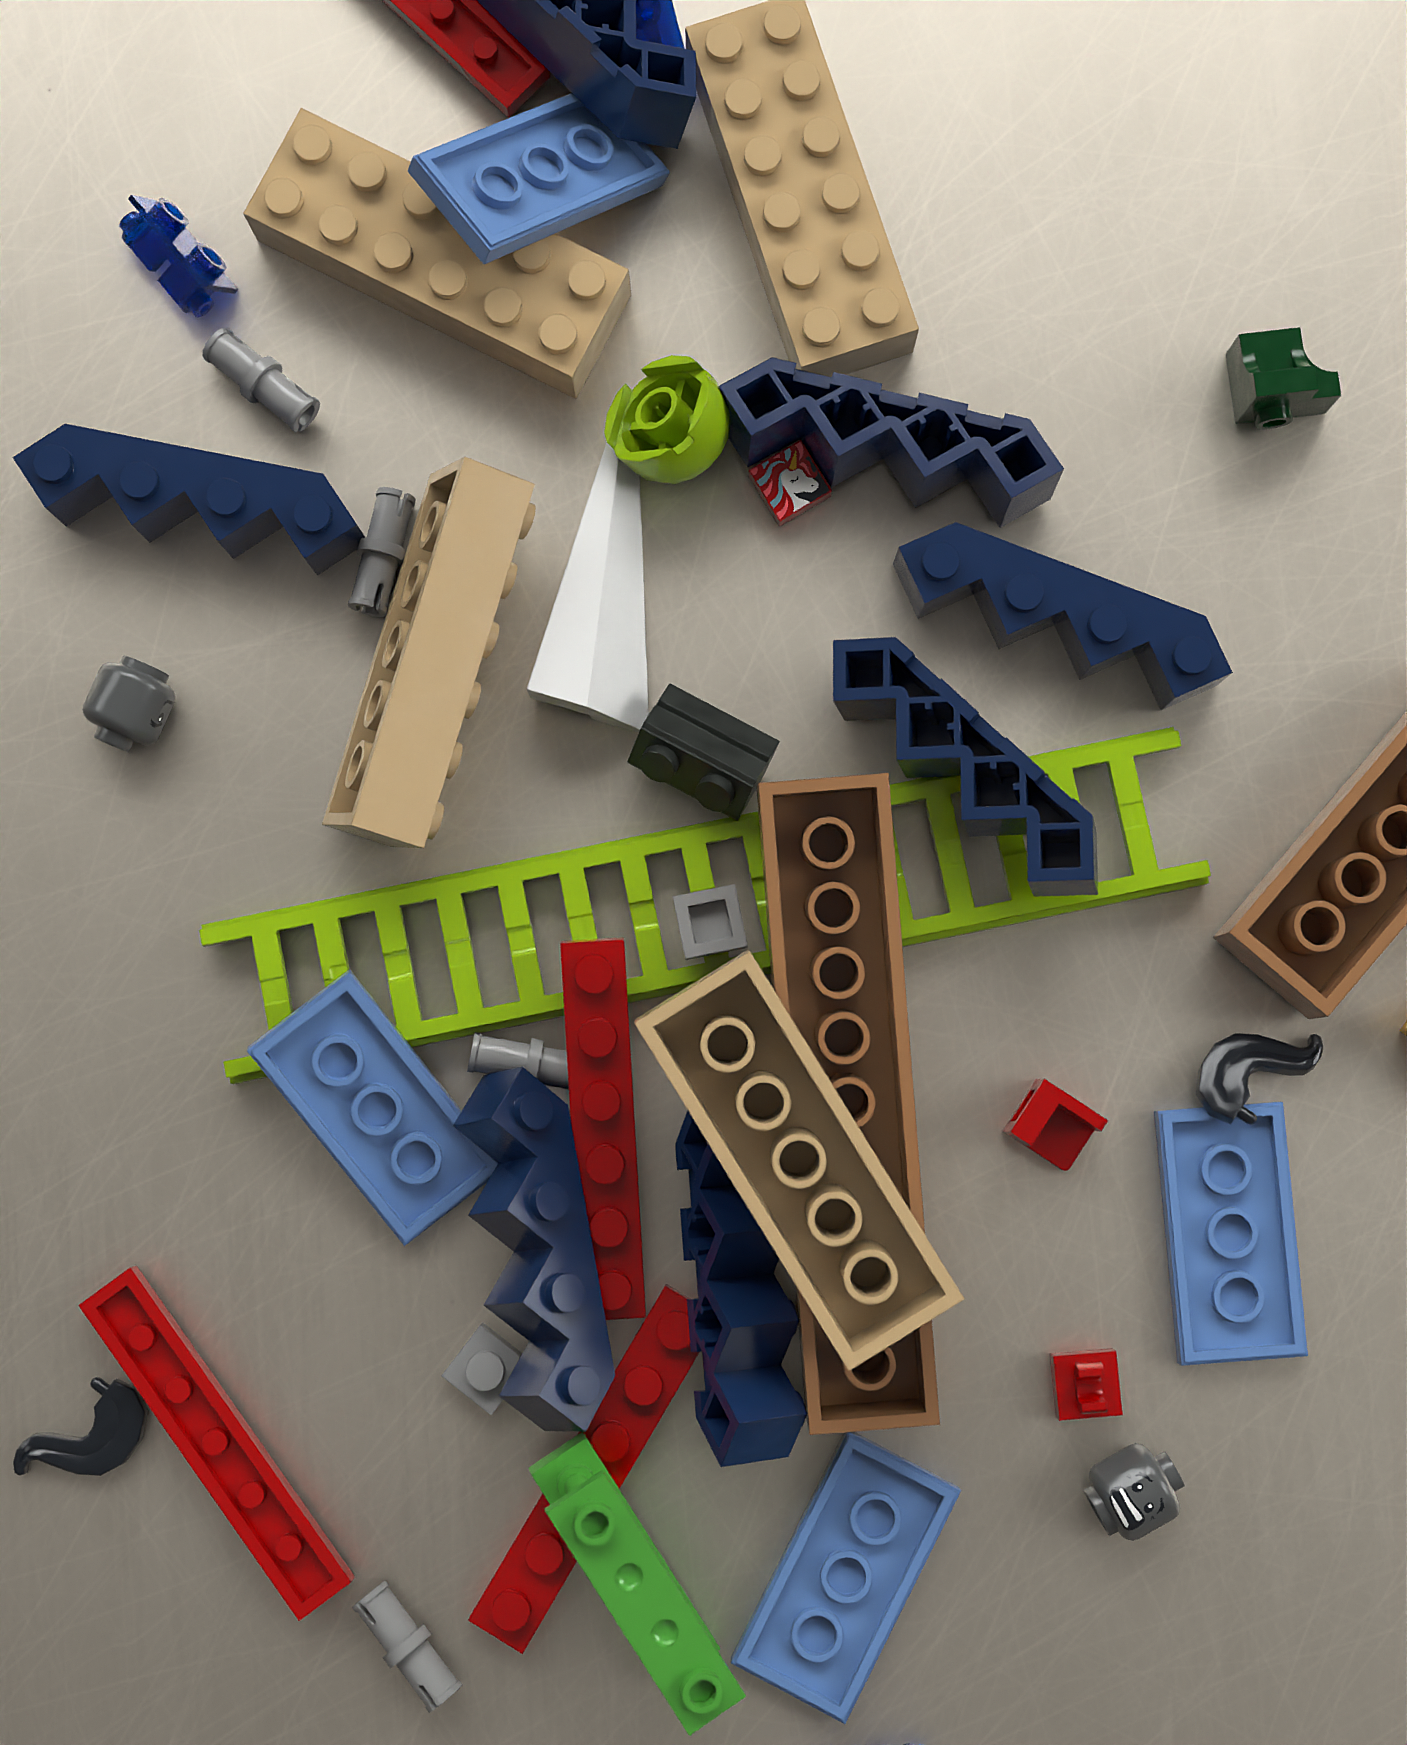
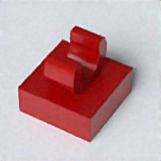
M1107 1348L1049 1353L1055 1416L1059 1421L1123 1415L1116 1350Z

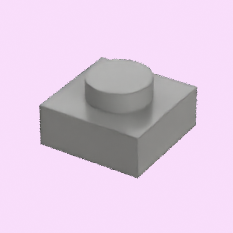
M735 884L673 896L685 960L748 948Z
M482 1323L442 1374V1377L492 1415L503 1401L499 1395L522 1353L486 1324Z

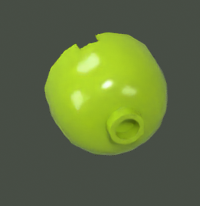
M671 355L652 361L641 370L647 377L641 380L633 390L625 383L617 392L606 415L604 435L607 443L614 449L615 455L626 466L647 481L678 484L692 480L707 470L719 457L730 435L731 420L728 406L715 378L691 357Z

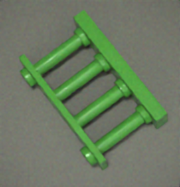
M584 1432L579 1433L528 1467L533 1479L550 1503L545 1508L548 1517L688 1735H692L745 1698L744 1691L718 1652L720 1647Z

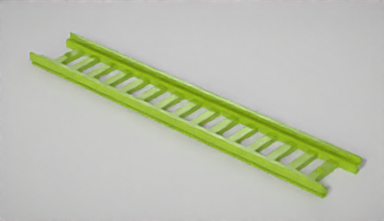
M1174 727L1028 756L1045 772L1047 777L1069 797L1074 798L1079 803L1073 770L1106 763L1131 876L1098 882V895L1034 897L1028 884L1027 851L1023 835L996 836L1010 900L975 907L951 799L952 794L961 793V776L924 777L890 784L891 807L925 800L949 913L913 919L893 825L902 947L1209 884L1208 877L1211 876L1208 860L1159 870L1134 762V757L1180 748L1182 745L1178 730L1175 731ZM758 811L742 814L738 821L728 817L203 924L201 925L202 929L199 930L201 943L204 947L252 937L268 1029L270 1030L294 1012L279 932L313 925L325 987H327L349 970L340 919L375 912L396 1021L395 1027L408 1044L414 1048L473 1036L475 1032L482 1034L565 1017L563 992L545 995L523 884L526 881L559 875L572 940L598 939L584 870L621 863L643 976L627 979L628 1004L677 994L735 957L729 958V953L724 952L704 956L705 963L668 970L645 857L682 850L690 893L715 888L706 845L742 837L766 949L765 951L751 954L764 975L771 974ZM498 887L520 1001L484 1008L462 894ZM436 900L458 1013L423 1020L401 907ZM251 1056L223 1061L226 1078H230V1084L268 1078Z

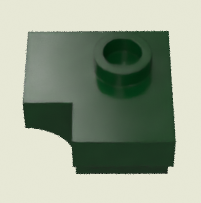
M1300 327L1239 334L1225 354L1235 424L1255 422L1257 429L1282 427L1290 424L1293 421V417L1325 414L1341 397L1338 372L1323 370L1315 366L1308 359L1303 348Z

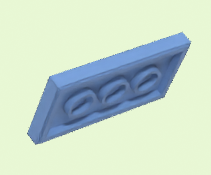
M572 93L412 157L408 168V173L484 265L660 188L664 185L670 173L646 143L619 139Z
M350 969L247 1047V1052L404 1246L486 1184L498 1165V1162L453 1127L462 1110Z
M1283 1102L1245 1104L1244 1107L1257 1116L1256 1123L1252 1125L1245 1123L1238 1117L1231 1124L1210 1116L1204 1107L1154 1111L1177 1363L1181 1366L1308 1356Z
M844 1432L731 1656V1664L846 1724L961 1493V1489L856 1432Z

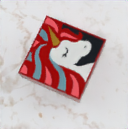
M801 440L748 470V477L779 527L830 498L832 495L831 488Z

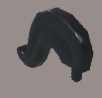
M1235 1033L1215 1043L1200 1065L1196 1096L1210 1116L1229 1124L1238 1117L1245 1123L1252 1125L1256 1123L1257 1116L1244 1107L1250 1097L1248 1088L1249 1076L1258 1071L1288 1076L1307 1074L1315 1068L1322 1056L1323 1043L1321 1036L1317 1034L1310 1035L1307 1040L1308 1047L1299 1048L1259 1034Z
M94 1377L90 1385L102 1397L94 1406L95 1419L88 1435L76 1437L54 1432L33 1434L23 1441L16 1450L13 1461L14 1473L19 1476L28 1473L29 1464L32 1460H39L78 1475L101 1476L124 1464L143 1439L149 1410L136 1387L119 1379H115L109 1385L100 1377Z

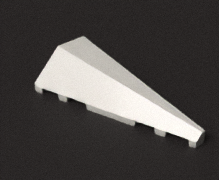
M606 442L527 686V691L532 699L588 714L593 720L639 733L645 719L649 715L640 475L626 466L615 455L614 449Z

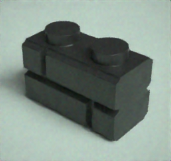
M669 683L657 704L645 719L627 763L642 770L651 780L665 782L697 799L706 809L721 812L738 821L750 798L756 791V786L761 782L780 741Z

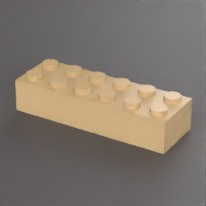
M768 0L686 26V49L696 51V91L788 360L797 363L796 369L832 377L833 372L846 375L913 353L919 327L805 0Z
M300 108L243 212L257 241L577 399L631 297L629 269L556 233L484 265L408 173L411 161Z
M463 457L430 474L322 825L390 847L424 848L427 838L432 840L436 836L444 815V804L438 802L445 778L451 779L454 776L462 756L463 745L457 742L464 718L469 719L472 716L479 701L481 684L475 681L482 658L487 659L490 656L497 642L499 624L493 621L500 598L505 599L509 595L516 579L518 566L516 563L511 562L518 539L523 540L527 536L534 520L536 506L530 503L535 486L534 483L468 457Z
M746 950L636 1018L634 1023L849 1371L964 1300L961 1292L749 950Z

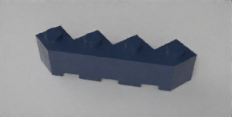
M477 0L619 139L678 149L696 100V51L636 39V0Z
M774 357L719 386V390L726 401L730 413L729 440L747 467L800 439L831 488L883 459L915 508L967 479L999 528L1051 500L1064 471L1063 466L1032 421L1016 415L1005 413L1003 418L967 410L968 404L919 392L918 398L890 392L881 389L882 383L833 372L832 377L796 369L797 363Z
M63 424L12 457L44 507L66 527L114 497L131 525L151 543L199 512L216 540L233 559L284 527L317 576L356 551L359 540L365 538L323 473L70 424Z
M957 522L898 547L893 566L918 619L974 595L998 649L1054 625L1079 680L1135 656L1160 710H1164L1216 687L1233 673L1207 617L1200 613Z
M898 638L833 640V702L845 721L896 719V760L906 778L961 776V821L969 837L1027 835L1028 884L1034 897L1098 895L1097 831L1093 815L1074 798L1069 797L1046 776L1045 772L1007 737L1004 738L984 720L979 712L942 678L939 679L920 662L914 653Z
M524 1067L483 1075L453 1127L498 1162L497 1167L468 1216L513 1251L511 1258L483 1306L529 1341L499 1397L544 1431L586 1432L615 1377V1370L568 1104Z
M687 1110L675 1143L677 1170L688 1169L691 1208H680L684 1261L695 1260L698 1298L687 1299L691 1352H702L705 1382L704 1390L694 1391L696 1419L720 1467L789 1457L808 1414L805 1410L801 1394L793 1388L781 1365L790 1342L797 1331L800 1319L794 1303L787 1298L774 1275L779 1261L778 1255Z

